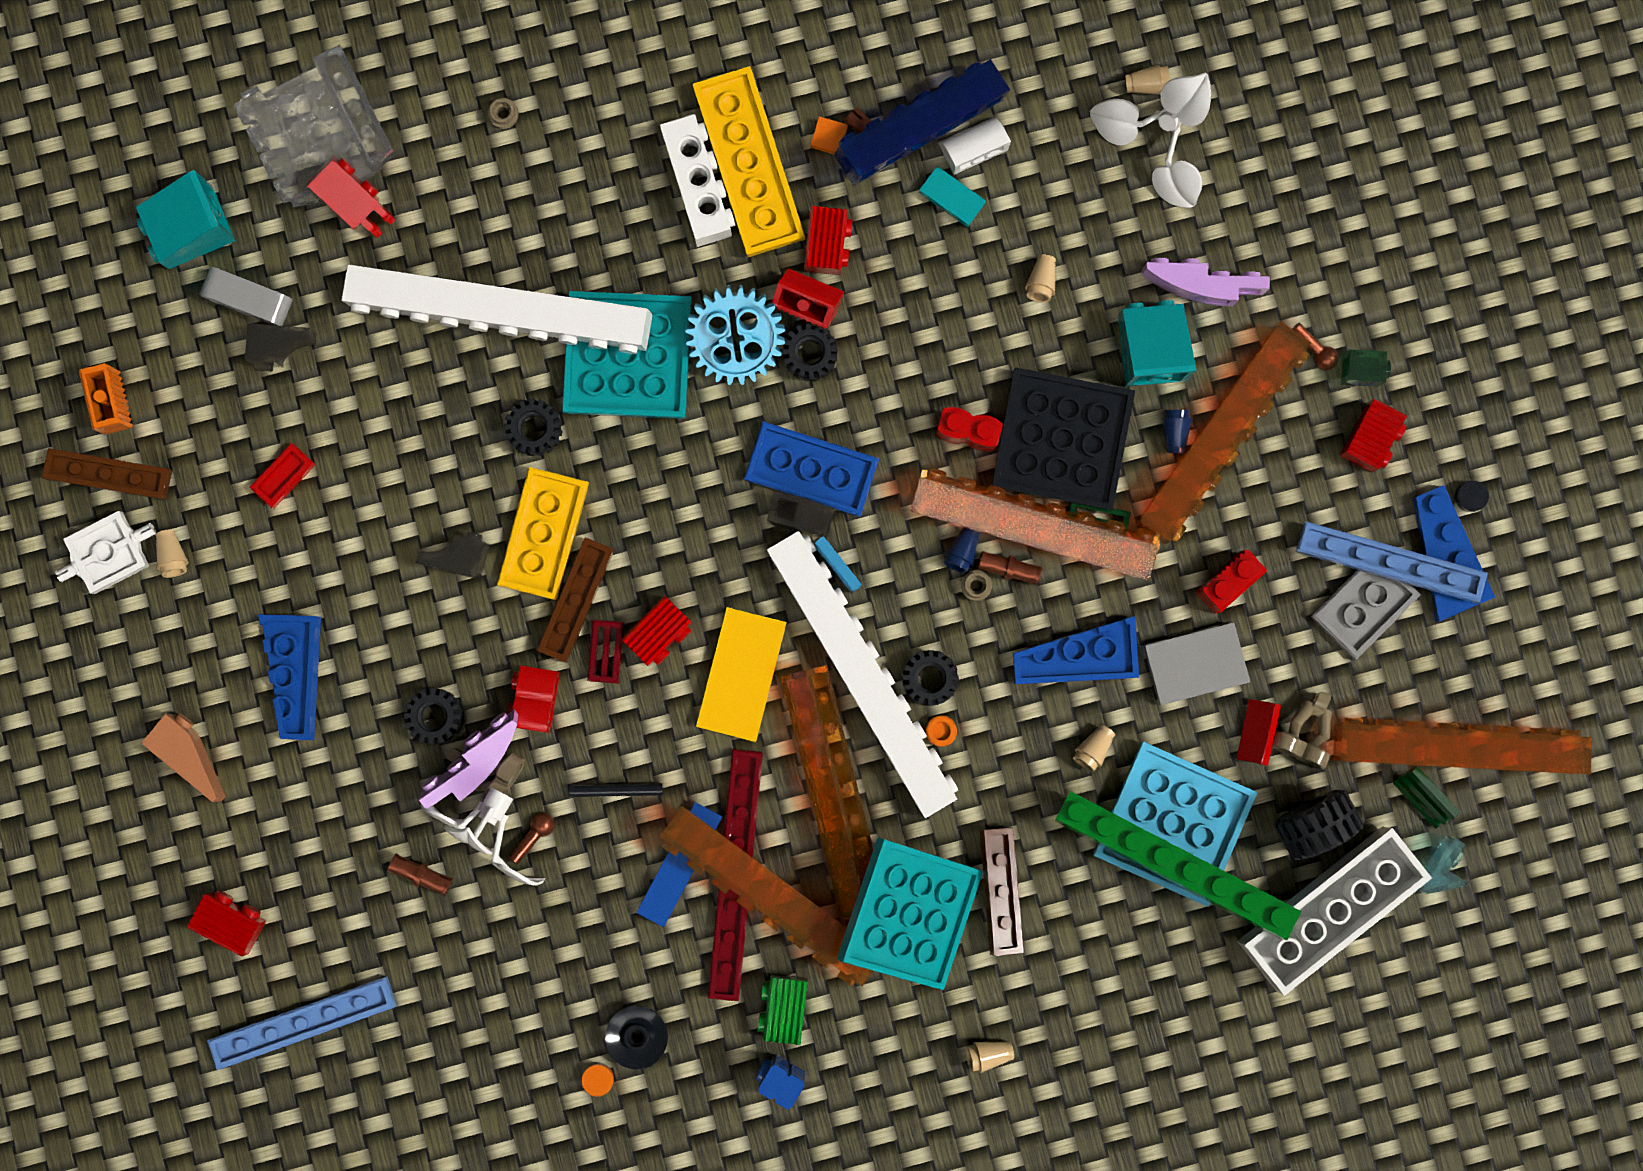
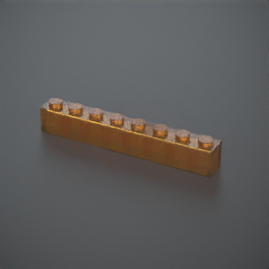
M1280 322L1273 328L1137 520L1136 525L1165 545L1172 540L1177 542L1187 529L1183 525L1189 515L1195 517L1205 502L1201 498L1207 490L1212 492L1222 479L1218 475L1225 465L1230 467L1240 454L1236 450L1242 440L1246 443L1250 440L1257 430L1254 423L1258 417H1266L1275 404L1271 401L1277 391L1282 393L1291 382L1292 378L1288 375L1294 367L1299 369L1310 355L1306 352L1311 344L1310 341L1283 322Z
M929 468L928 471L923 469L921 471L911 512L1149 581L1160 548L1159 538L1155 537V533L1149 530L1138 528L1137 531L1125 528L1123 523L1115 520H1108L1107 523L1096 520L1094 515L1084 511H1078L1075 514L1065 511L1066 508L1056 503H1048V505L1037 503L1036 499L1029 495L1018 494V497L1006 494L1005 489L998 486L989 485L988 488L978 486L976 481L967 477H959L958 479L947 477V473L939 469Z
M825 665L780 678L841 920L851 917L873 852V845L828 667Z
M1344 718V724H1334L1333 761L1591 775L1592 737H1581L1580 730H1561V735H1549L1550 729L1530 728V734L1518 733L1519 727L1499 726V732H1488V725L1468 724V730H1456L1457 724L1437 723V729L1425 728L1426 722L1406 721V727L1394 726L1395 720L1375 719V725H1363L1364 719Z
M683 806L678 809L659 835L664 840L661 844L663 848L674 856L681 852L689 858L686 865L701 875L704 870L714 877L711 883L721 891L727 893L731 889L739 895L736 902L750 912L754 908L758 909L764 914L761 920L776 931L781 926L790 933L786 939L801 950L805 945L815 952L812 958L826 968L831 963L840 970L837 974L840 979L851 987L855 982L863 987L873 970L844 963L837 959L847 927Z

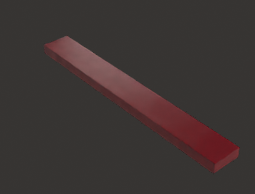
M732 749L708 999L739 1002L763 752Z

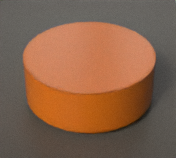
M946 716L932 718L926 726L927 739L935 746L944 747L951 744L957 735L954 721Z
M602 1063L590 1065L582 1076L584 1090L589 1095L596 1097L607 1094L614 1083L612 1070Z

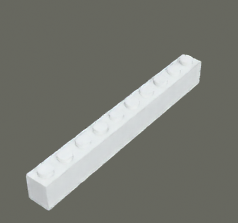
M348 265L341 300L351 307V311L360 314H369L370 310L381 311V316L398 319L399 314L408 315L410 320L420 323H428L429 319L440 320L439 324L448 327H458V323L468 324L469 329L487 332L488 328L499 329L500 334L517 336L518 332L528 333L529 338L547 341V336L559 338L558 342L568 345H577V341L589 342L588 346L595 349L606 350L607 345L619 347L620 352L637 354V350L647 351L652 314L647 308Z
M798 531L767 549V552L923 817L927 818L957 800L954 793L958 791V788L949 774L944 777L938 766L943 763L934 748L927 749L922 740L927 735L918 721L912 723L907 715L911 708L902 694L896 696L891 688L895 681L886 667L881 670L875 659L880 656L872 642L868 641L865 643L859 632L864 629L855 614L849 616L845 610L844 605L848 604L842 591L840 588L834 590L828 579L832 575L824 561L818 564L812 553L817 551L812 540L808 534L802 537Z

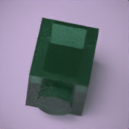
M1350 349L1342 355L1341 385L1378 387L1385 383L1386 379L1390 376L1391 363L1390 360H1387V351Z

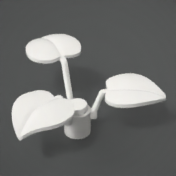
M1202 73L1194 76L1177 77L1168 81L1160 93L1163 109L1161 111L1156 110L1153 115L1142 121H1137L1139 109L1130 101L1109 99L1096 104L1090 110V117L1102 137L1112 144L1127 145L1133 142L1138 135L1137 127H1143L1156 119L1163 130L1172 131L1165 160L1166 166H1159L1153 171V186L1158 195L1172 205L1186 208L1195 206L1202 190L1201 175L1195 166L1186 161H1176L1172 164V156L1178 134L1181 131V124L1193 127L1202 123L1208 115L1211 103V87L1208 74Z
M491 787L484 801H479L477 807L465 819L450 818L440 813L434 806L425 808L422 804L420 805L427 814L445 823L444 829L457 840L469 843L471 847L488 855L493 853L490 862L503 873L528 885H539L544 882L545 878L522 876L510 869L499 857L504 826L508 819L505 813L513 801L509 796ZM480 812L478 817L482 820L474 833H472L470 828L465 826ZM497 821H499L494 851H492L490 848L483 846L477 838L487 822L495 826Z

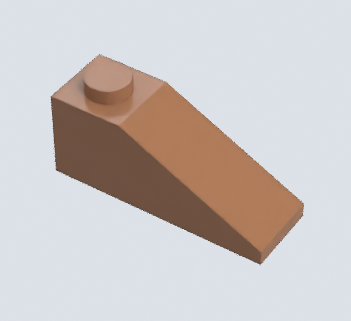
M180 713L177 715L165 714L141 744L211 802L222 801L226 796L199 734L191 728L194 725L193 722Z

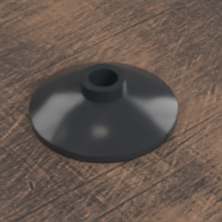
M629 1006L617 1012L610 1020L605 1033V1043L610 1056L619 1065L628 1069H644L655 1064L664 1054L668 1043V1031L665 1022L654 1010L645 1006ZM633 1031H641L643 1039L635 1041L632 1037Z

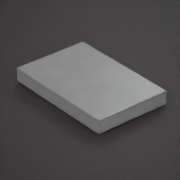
M1356 570L1310 617L1353 660H1357L1421 594L1412 585Z
M1235 623L1143 646L1159 705L1250 682Z

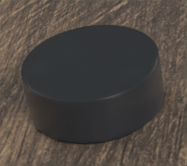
M1478 481L1463 483L1455 493V501L1458 507L1466 512H1475L1483 509L1489 500V492L1486 486Z

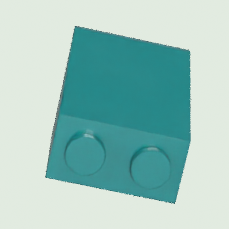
M195 170L188 172L136 207L140 218L136 219L137 224L143 235H148L151 243L148 246L149 253L155 263L159 262L167 269L174 268L236 241L213 186Z
M1173 300L1156 302V306L1144 307V303L1125 305L1126 309H1122L1118 314L1124 386L1131 387L1187 381L1196 372V364L1184 304L1174 305Z

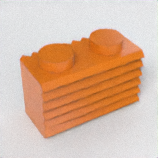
M105 363L79 370L92 430L103 435L130 429L133 426L130 423L132 420L129 417L130 412L127 411L129 409V406L126 405L128 401L125 400L127 395L123 393L125 391L122 388L124 383L120 382L122 380V377L119 376L121 372Z

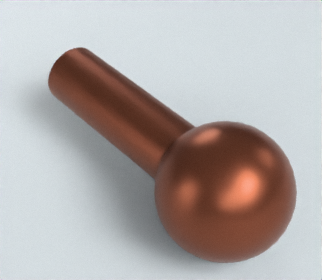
M1297 323L1291 329V332L1314 354V362L1319 369L1327 371L1336 367L1339 355L1333 347L1323 346L1301 323Z
M541 812L533 816L530 822L531 830L508 857L512 862L518 865L540 837L549 836L554 831L555 821L550 814Z

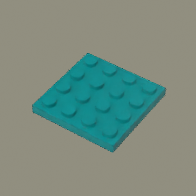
M569 291V297L647 308L652 314L647 351L637 350V354L623 353L619 351V347L607 345L606 350L595 349L588 346L589 342L577 341V345L566 344L563 413L686 419L690 347L686 345V339L690 337V334L686 333L685 330L686 326L691 325V322L688 320L692 307L691 296Z
M878 837L837 959L844 963L944 990L983 871Z

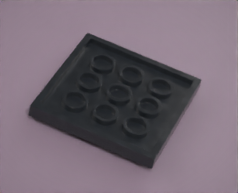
M1015 367L991 488L1113 511L1135 390Z

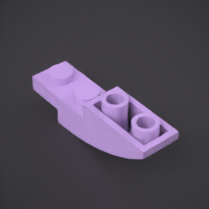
M1154 258L1142 268V276L1162 289L1185 299L1217 306L1233 307L1238 302L1239 295H1264L1270 289V276H1260V272L1253 271L1244 272L1242 276H1230L1228 271H1215L1208 275V263H1199V259L1194 258L1182 259L1181 263H1169L1167 258Z
M513 710L508 715L504 712L495 717L490 723L491 726L482 733L480 730L472 733L464 741L465 745L462 756L465 759L463 760L462 757L456 759L447 767L448 771L440 777L434 775L423 783L419 801L425 808H430L451 792L461 801L490 775L505 754L513 738L518 722L516 710Z

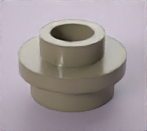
M496 99L488 108L489 120L497 128H510L518 120V108L510 99ZM502 110H507L509 115L504 119L499 118V113Z
M980 570L968 572L961 581V590L964 596L972 601L985 599L992 589L990 577ZM978 580L981 582L982 588L980 591L976 592L971 589L970 584L972 581Z

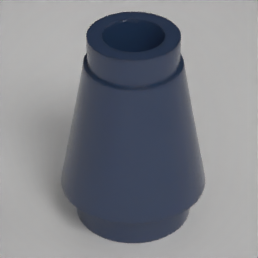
M1165 410V417H1161L1167 453L1186 452L1192 418H1189L1190 410Z
M964 525L944 554L946 557L944 564L954 571L967 573L968 568L973 567L980 531L974 527Z

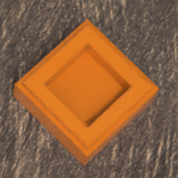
M819 116L811 148L840 156L848 125Z

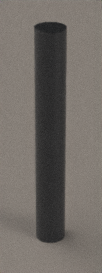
M663 783L570 785L569 794L570 797L663 795Z

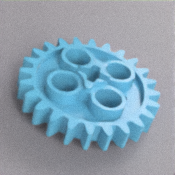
M727 285L726 294L723 295L715 288V298L711 299L706 294L703 295L705 306L696 303L694 309L698 315L689 314L688 320L694 325L686 326L685 332L693 335L686 339V345L695 346L689 351V356H699L695 366L698 368L706 365L705 376L710 375L713 371L716 372V382H719L723 376H727L728 385H731L734 377H738L740 384L744 385L745 376L748 375L755 382V372L759 371L761 374L767 375L765 365L776 366L772 355H782V350L776 346L785 344V338L777 335L785 332L784 325L776 324L782 319L781 313L771 314L775 309L774 302L765 306L766 295L763 294L758 299L755 298V288H752L748 294H744L743 286L739 285L737 293H733L730 285ZM730 309H734L742 357L740 361H737L735 357L729 317ZM751 312L757 318L753 323L745 324L740 320L741 315ZM716 316L726 320V324L721 328H714L709 322ZM750 342H756L761 346L760 350L754 354L748 353L744 348ZM725 346L731 352L727 357L720 358L714 354L715 349Z

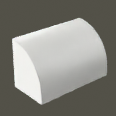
M996 117L985 120L938 142L953 175L1008 151L1011 143L1003 125Z

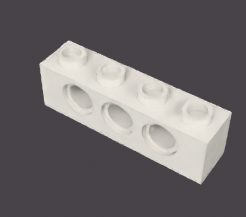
M694 114L661 124L662 135L697 247L732 237L730 227L735 226L731 209H724L722 198L726 197L722 180L716 181L712 171L718 168L713 151L707 152L704 141L709 140L704 122L698 124ZM688 146H694L698 149L697 154L692 157H686L682 152ZM701 174L707 177V181L703 185L696 186L691 183L692 178L696 175ZM705 203H712L716 206L715 211L711 214H703L700 212V208Z

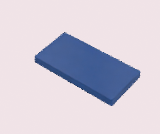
M763 421L744 480L861 517L879 458Z

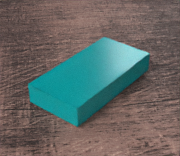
M938 166L919 190L921 195L966 227L970 226L986 204V200Z

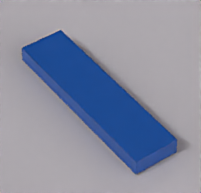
M697 802L694 803L636 913L665 927L723 817L722 815Z

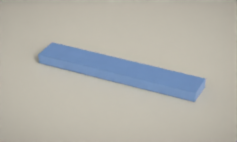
M1307 521L1303 523L1296 548L1297 553L1476 604L1481 601L1488 574L1487 572Z
M386 976L207 1041L216 1069L220 1070L396 1007L397 1004Z

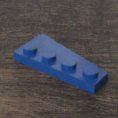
M1442 485L1412 498L1419 536L1422 538L1424 547L1423 555L1483 571L1445 486ZM1487 578L1481 601L1478 604L1430 591L1435 606V622H1440L1495 598Z
M258 614L259 623L263 625L265 640H263L264 651L268 654L269 680L270 683H273L275 693L273 703L280 739L314 740L321 617Z
M1135 616L1013 653L1014 685L1139 678Z

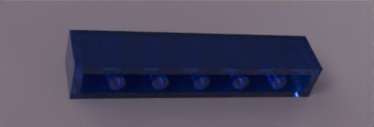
M990 59L983 64L979 61L973 63L965 69V74L957 79L954 75L950 76L934 92L931 93L930 90H926L919 94L911 105L906 107L905 104H901L889 113L890 116L882 121L879 118L874 119L864 127L865 131L858 135L852 132L843 137L838 142L839 146L834 156L852 185H857L1002 102L1009 93L1010 88L993 61Z

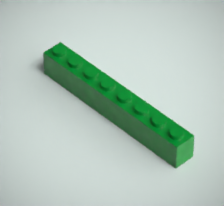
M1071 791L1055 819V822L1280 940H1288L1302 912Z

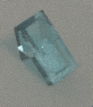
M1445 836L1425 868L1432 879L1417 891L1430 894L1468 886L1467 882L1449 871L1451 867L1455 868L1463 857L1462 849L1465 844L1454 837Z

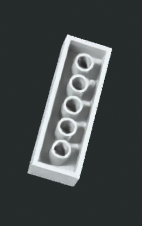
M1382 826L1286 902L1302 911L1288 940H1280L1255 927L1237 942L1272 987L1285 996L1431 880L1432 877L1394 829Z

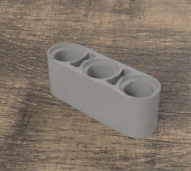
M210 267L199 293L201 297L279 328H282L293 302V299L284 294L215 267Z

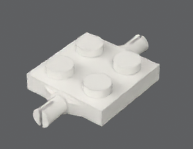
M117 511L63 539L70 552L71 564L56 570L55 574L58 575L57 578L60 582L78 575L84 580L90 594H96L149 567L142 552L141 541L156 535V530H154V526L151 523H148L134 531L129 526L123 512Z

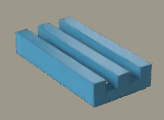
M823 536L815 542L817 551L850 593L858 590L862 584Z

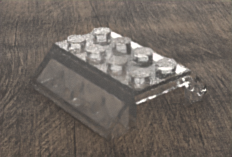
M340 44L313 57L316 68L265 93L258 86H255L241 93V100L234 104L242 124H252L246 128V132L256 152L266 151L259 158L269 178H279L273 182V186L282 203L291 202L293 207L323 202L307 186V183L332 155L338 160L342 157L345 158L356 169L353 174L360 181H364L374 176L395 154Z

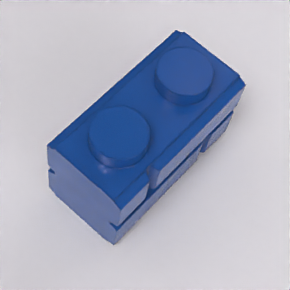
M776 1054L771 1060L764 1059L756 1073L755 1080L759 1082L758 1089L760 1094L770 1100L775 1098V1103L789 1110L793 1107L805 1086V1071L794 1064L789 1066V1061Z

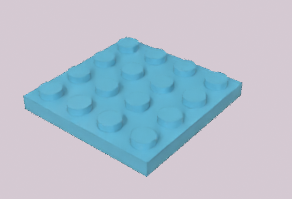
M1141 742L1111 812L1224 871L1258 792L1146 742ZM1099 844L1096 845L1093 856L1209 907L1210 902Z

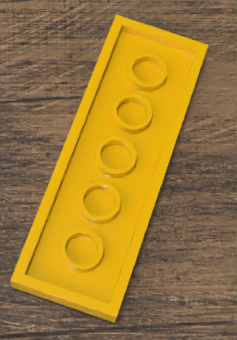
M745 67L694 83L693 89L747 258L805 240L803 228L751 67Z

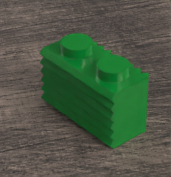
M771 974L770 982H763L761 1000L767 1001L766 1013H760L758 1032H764L763 1041L801 1044L807 978Z

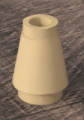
M1160 64L1125 75L1127 93L1160 94L1164 85L1170 81L1168 66L1160 67Z
M1045 254L1038 256L1025 286L1027 297L1030 300L1045 303L1049 302L1051 296L1055 295L1056 259L1053 256Z
M163 530L156 533L157 570L161 571L162 576L166 578L186 573V566L189 562L175 536L174 530Z
M1100 724L1075 749L1076 754L1073 757L1075 762L1090 772H1094L1097 767L1101 768L1115 733L1108 727Z
M1010 1041L973 1042L972 1046L966 1047V1058L971 1072L978 1071L983 1073L1010 1060H1014V1051Z

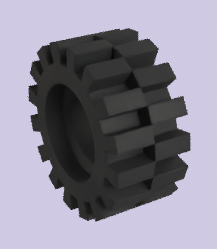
M806 323V326H797L796 330L788 333L785 344H783L784 364L789 373L794 374V377L797 379L802 378L806 382H809V380H814L815 382L821 377L825 378L828 376L830 370H833L835 367V362L837 361L836 340L834 336L830 335L828 329L824 330L821 326L818 327L817 324L816 326H811V323ZM805 342H815L821 347L822 356L816 363L807 364L799 358L798 349Z
M529 399L527 402L524 400L518 402L520 405L517 407L513 406L510 409L512 412L510 415L507 414L505 418L507 424H504V430L507 432L506 437L511 445L522 454L525 453L532 457L533 455L543 456V453L553 451L552 447L559 444L560 441L558 439L563 433L561 430L562 421L552 406L540 399L539 401ZM532 416L540 417L545 423V431L537 439H529L522 432L524 421Z
M927 650L919 652L906 663L903 670L902 683L905 692L913 701L921 705L935 706L949 700L957 689L959 681L958 669L952 662V659L940 651ZM926 666H934L942 674V683L935 690H926L919 684V672Z
M430 688L419 691V694L412 696V701L407 703L405 707L408 709L407 713H404V719H407L405 726L407 729H410V735L413 738L419 739L418 741L422 743L442 744L450 741L455 734L459 733V727L464 722L462 719L464 710L461 709V702L454 697V694L443 689ZM432 704L440 705L446 714L445 722L436 729L428 727L423 721L424 710Z

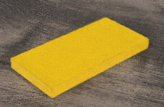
M532 467L528 468L498 579V586L558 601L589 482Z
M726 608L696 727L754 742L757 741L787 622Z

